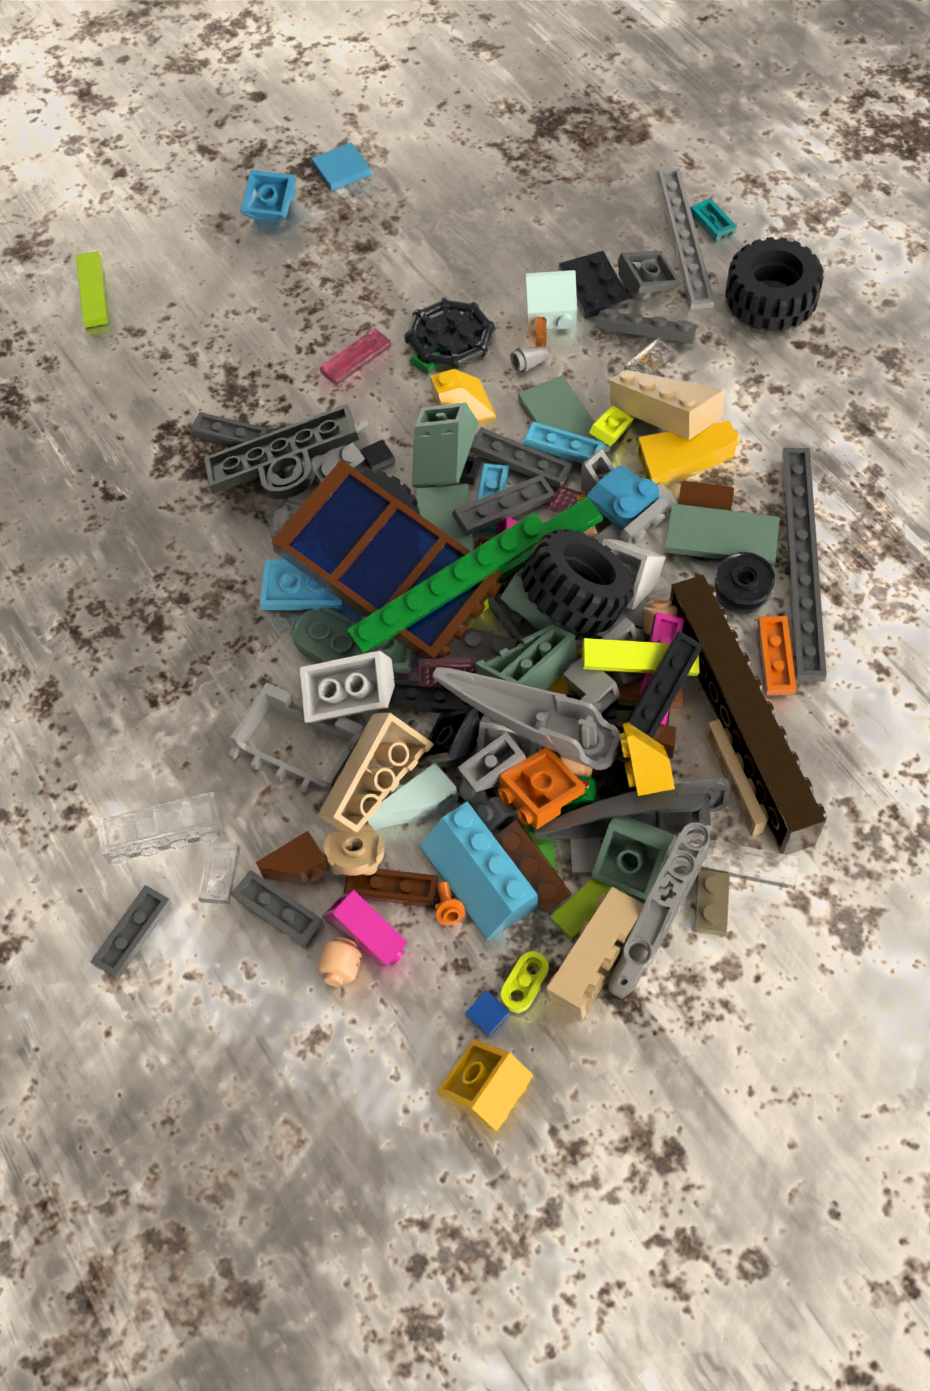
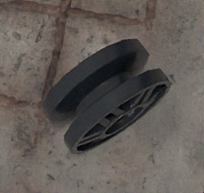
M739 552L731 554L722 560L717 569L714 583L716 598L724 608L734 613L749 614L757 612L766 606L772 595L775 585V573L771 564L764 557L755 553Z

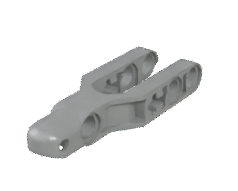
M693 822L683 828L646 899L637 923L625 944L624 951L609 980V991L620 999H623L635 990L644 970L652 963L708 856L710 835L707 827L703 824ZM691 830H699L703 833V835L699 833L688 834V832H690ZM692 840H698L702 844L699 846H692L689 844V842ZM678 867H685L689 871L685 874H678L674 870ZM670 884L671 886H673V888H672V894L674 895V896H673V899H672V898H668V899L666 900V902H665V901H662V900H661V897L667 898L668 895H669V893H670V891H671V887H668V885ZM641 946L647 950V957L643 961L637 962L630 958V951L634 947ZM624 979L628 981L626 985L620 984Z

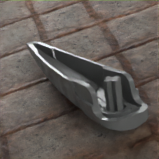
M726 778L683 781V783L674 784L675 789L640 796H638L637 791L611 797L566 813L549 821L537 830L534 828L535 839L560 840L605 837L612 819L625 815L671 834L680 835L683 828L689 823L698 822L704 826L711 825L710 812L719 811L728 806L730 781ZM691 830L688 834L697 833L699 830Z

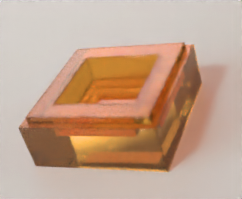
M537 317L536 347L546 346L547 319L546 317Z

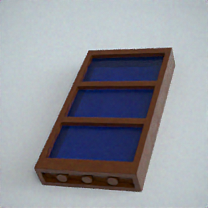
M343 460L337 463L272 540L275 553L365 618L471 552ZM500 571L493 573L393 638L433 667L438 660L443 662L452 650L450 645L455 639L461 640L469 628L467 624L472 617L477 619L485 609L483 603L489 596L494 598L501 589L500 579L502 573Z

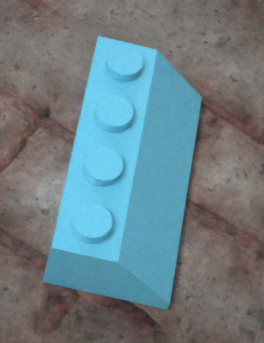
M468 801L442 817L419 845L443 881L449 882L451 892L457 900L464 904L466 913L487 941L538 908V894Z

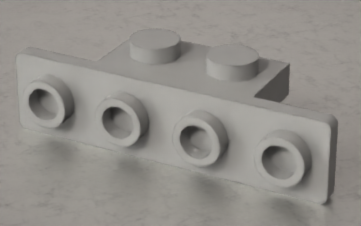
M366 421L360 425L357 422L354 423L358 434L369 425ZM354 443L311 458L315 472L314 478L319 485L340 460H343L353 468L365 460ZM295 466L285 473L287 478L293 474Z
M659 483L657 486L662 497L625 527L623 531L612 523L595 538L601 544L603 539L623 540L636 544L646 535V530L651 525L655 528L666 517L664 514L672 508V503L677 504L678 499L663 483Z

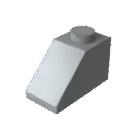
M505 732L460 765L458 769L473 789L478 792L498 786L500 775L524 761L526 757L510 735Z

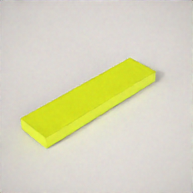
M584 638L582 641L583 669L653 673L669 643ZM699 655L687 676H697L700 673Z

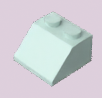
M575 270L526 273L528 331L577 327Z

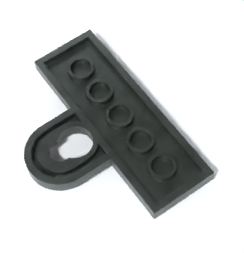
M348 404L204 457L208 483L212 493L227 491L234 486L251 482L260 477L266 494L273 499H288L302 493L312 484L315 477L311 461L312 457L324 455L330 450L341 446H348L354 441L359 440ZM295 466L294 472L290 477L281 479L277 475L281 469Z

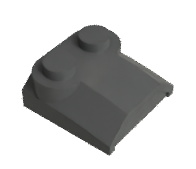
M662 251L621 253L618 258V275L631 296L638 301L648 300L652 292L677 288L682 284L665 259Z

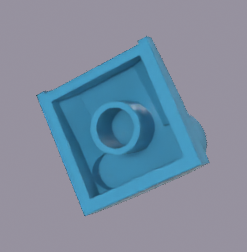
M250 170L241 213L254 220L269 222L284 220L290 202L296 196L295 176Z
M623 465L614 468L597 482L586 498L588 497L605 517L623 531L625 527L662 496L659 494V488L655 482L649 479H641Z

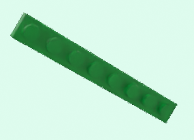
M535 512L348 628V635L361 654L369 653L536 547L542 537L550 533V531Z

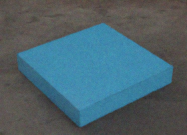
M352 142L311 158L313 166L331 191L372 175L370 166Z

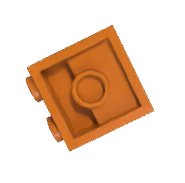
M545 747L502 773L499 779L498 793L505 804L509 805L512 803L517 808V815L524 825L531 823L537 830L559 816L563 806L584 794L586 786L551 749Z

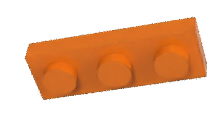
M787 616L759 617L757 624L766 696L795 695L797 689Z

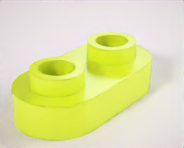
M530 951L524 953L519 958L501 990L502 1003L509 1011L520 1013L531 1006L549 973V964L544 955L539 952ZM534 966L539 971L537 974L532 975L527 972V969ZM514 993H520L523 999L521 1001H514L511 996Z

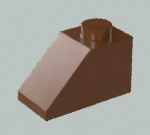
M308 831L255 862L264 879L303 886L310 882L314 883L321 880L326 875V872L330 870L326 857Z

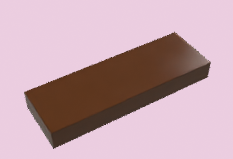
M377 869L371 875H347L343 894L355 890L365 900L434 908L439 878L438 875Z

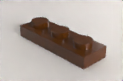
M515 820L494 836L538 894V904L545 913L550 912L572 895L520 820Z

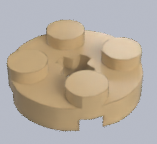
M366 823L357 833L337 831L332 835L331 831L325 838L323 845L324 856L327 859L330 871L337 875H371L377 871V865L381 863L385 853L383 836L380 832L378 834L373 831V826ZM352 846H358L359 850L349 851L352 849Z

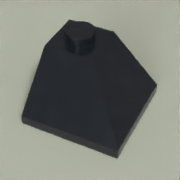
M470 707L440 714L428 737V740L434 745L417 760L418 764L421 766L450 761L469 755L477 746L480 727L478 710Z

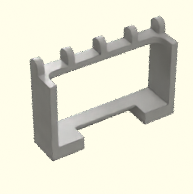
M266 683L231 735L233 747L228 756L234 760L240 753L252 757L253 760L250 767L255 770L259 769L262 763H265L278 770L275 779L283 781L287 774L303 781L300 791L307 793L311 786L325 791L323 801L325 802L354 750V745L365 730V726L345 717H339L336 723L331 720L308 723L317 729L348 742L347 747L326 781H323L246 745L270 707L305 723L304 709L294 704L291 693Z

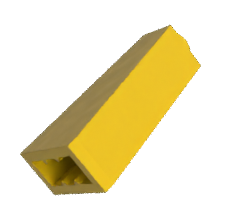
M729 420L712 424L690 440L672 432L638 437L637 455L645 479L652 480L657 485L663 483L666 487H669L733 458L736 446L739 445V435L737 430H733Z

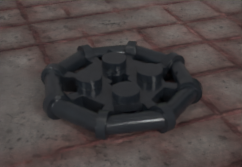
M443 297L441 301L423 309H416L412 313L413 318L408 332L404 335V339L419 355L420 361L426 364L433 362L458 369L460 365L479 356L484 357L488 353V345L496 328L494 322L489 321L479 309L478 303L447 300L446 297ZM442 311V314H440V315H438V316H436V317H434V318H430V317H429V316H432V315H434V314H436V313ZM475 318L480 325L474 326L471 320ZM420 325L426 327L425 332H418ZM450 332H451V333H454V335H453V336H451V335H449V334L446 335V333H450ZM475 336H481L480 341L478 342L473 341V338L475 339ZM426 343L430 348H425L422 344ZM441 352H446V353H447V355H440V354H441Z

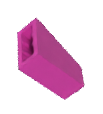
M355 890L342 894L321 916L345 938L354 941L357 944V948L380 967L387 966L388 964L393 966L405 953L402 948L408 942Z

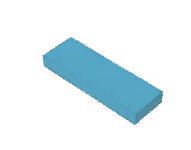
M533 421L523 439V444L581 464L587 461L599 449H603V451L605 449L604 442Z
M483 463L476 500L506 489L509 466ZM499 523L476 532L497 534V524Z

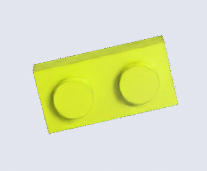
M612 405L593 424L589 433L595 436L598 441L612 446L630 427L634 418Z

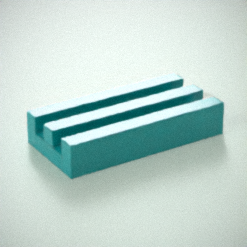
M711 198L691 206L693 218L716 242L720 240L721 236L723 238L728 237L729 232L731 235L736 233L737 225Z

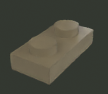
M700 870L697 878L695 933L726 936L730 873Z

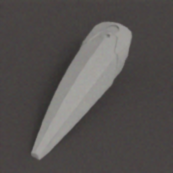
M437 667L433 673V678L487 717L533 742L558 752L566 759L596 770H602L612 765L621 745L620 731L614 725L605 721L601 712H598L597 708L591 703L568 698L565 694L451 668Z

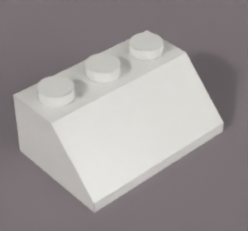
M381 651L300 667L304 720L307 724L388 708L395 687L392 659Z

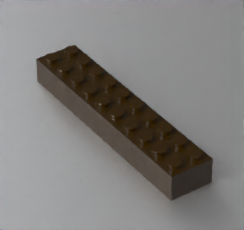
M704 574L672 584L669 600L672 601V605L678 608L677 614L679 618L684 619L682 633L704 645L699 653L700 673L697 675L698 681L716 719L720 720L723 728L729 730L734 752L739 753L744 763L743 771L747 779L751 778L755 785V796L758 803L763 804L767 810L768 821L766 824L781 856L815 846L827 820L825 809L822 804H817L813 796L812 783L808 777L803 776L800 770L799 757L795 751H791L787 743L786 731L783 726L778 725L775 719L774 707L770 701H766L763 695L762 683L757 676L754 677L751 671L750 659L746 653H742L739 647L738 635L734 629H730L727 623V613L724 607H719L716 601V592L713 585L708 584Z

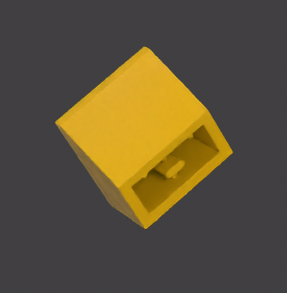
M624 723V733H619L624 758L629 757V762H624L630 788L635 787L638 796L675 789L670 760L664 746L630 723Z

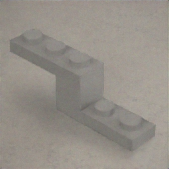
M625 617L619 624L613 625L608 634L602 639L636 641L638 636L634 623ZM582 657L578 661L571 663L566 672L563 673L568 688L579 696L581 701L593 704L598 712L602 713L620 696L616 682L603 670L583 669Z

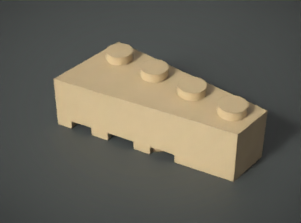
M631 370L622 371L619 375L609 380L611 406L613 405L628 415L690 440L723 418L722 389Z
M391 713L373 714L317 816L339 831L357 833L381 806V801L387 794L397 788L401 778L418 764L417 760L424 752H428L434 744Z
M614 887L610 889L608 894H601L594 908L597 911L591 920L587 919L579 932V939L574 946L569 948L561 967L553 975L546 988L551 1003L581 1021L584 1020L621 956L644 904Z

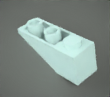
M436 763L428 768L424 767L407 784L397 786L390 796L381 802V806L367 820L366 824L373 826V830L434 818L458 801L457 787Z

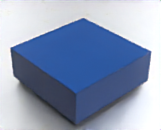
M487 990L465 1013V1017L488 1037L510 1015V1011Z

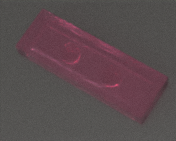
M374 328L320 366V373L337 386L392 347L391 340Z

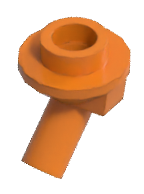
M449 882L438 883L440 903L435 905L436 919L445 926L456 924L465 915L464 904L460 900L452 899Z

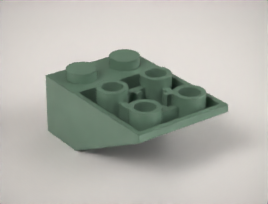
M466 402L421 408L414 427L413 487L459 483L479 425L478 420Z

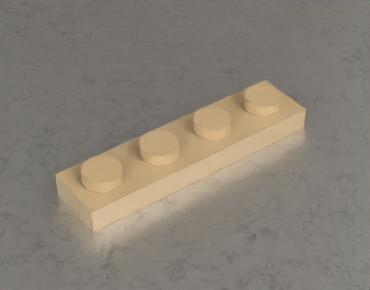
M719 719L708 722L705 737L724 778L730 781V791L752 837L762 834L768 821V813L765 806L757 801L755 796L756 788L752 779H747L743 771L744 763L741 755L734 752L731 734L727 728H723Z

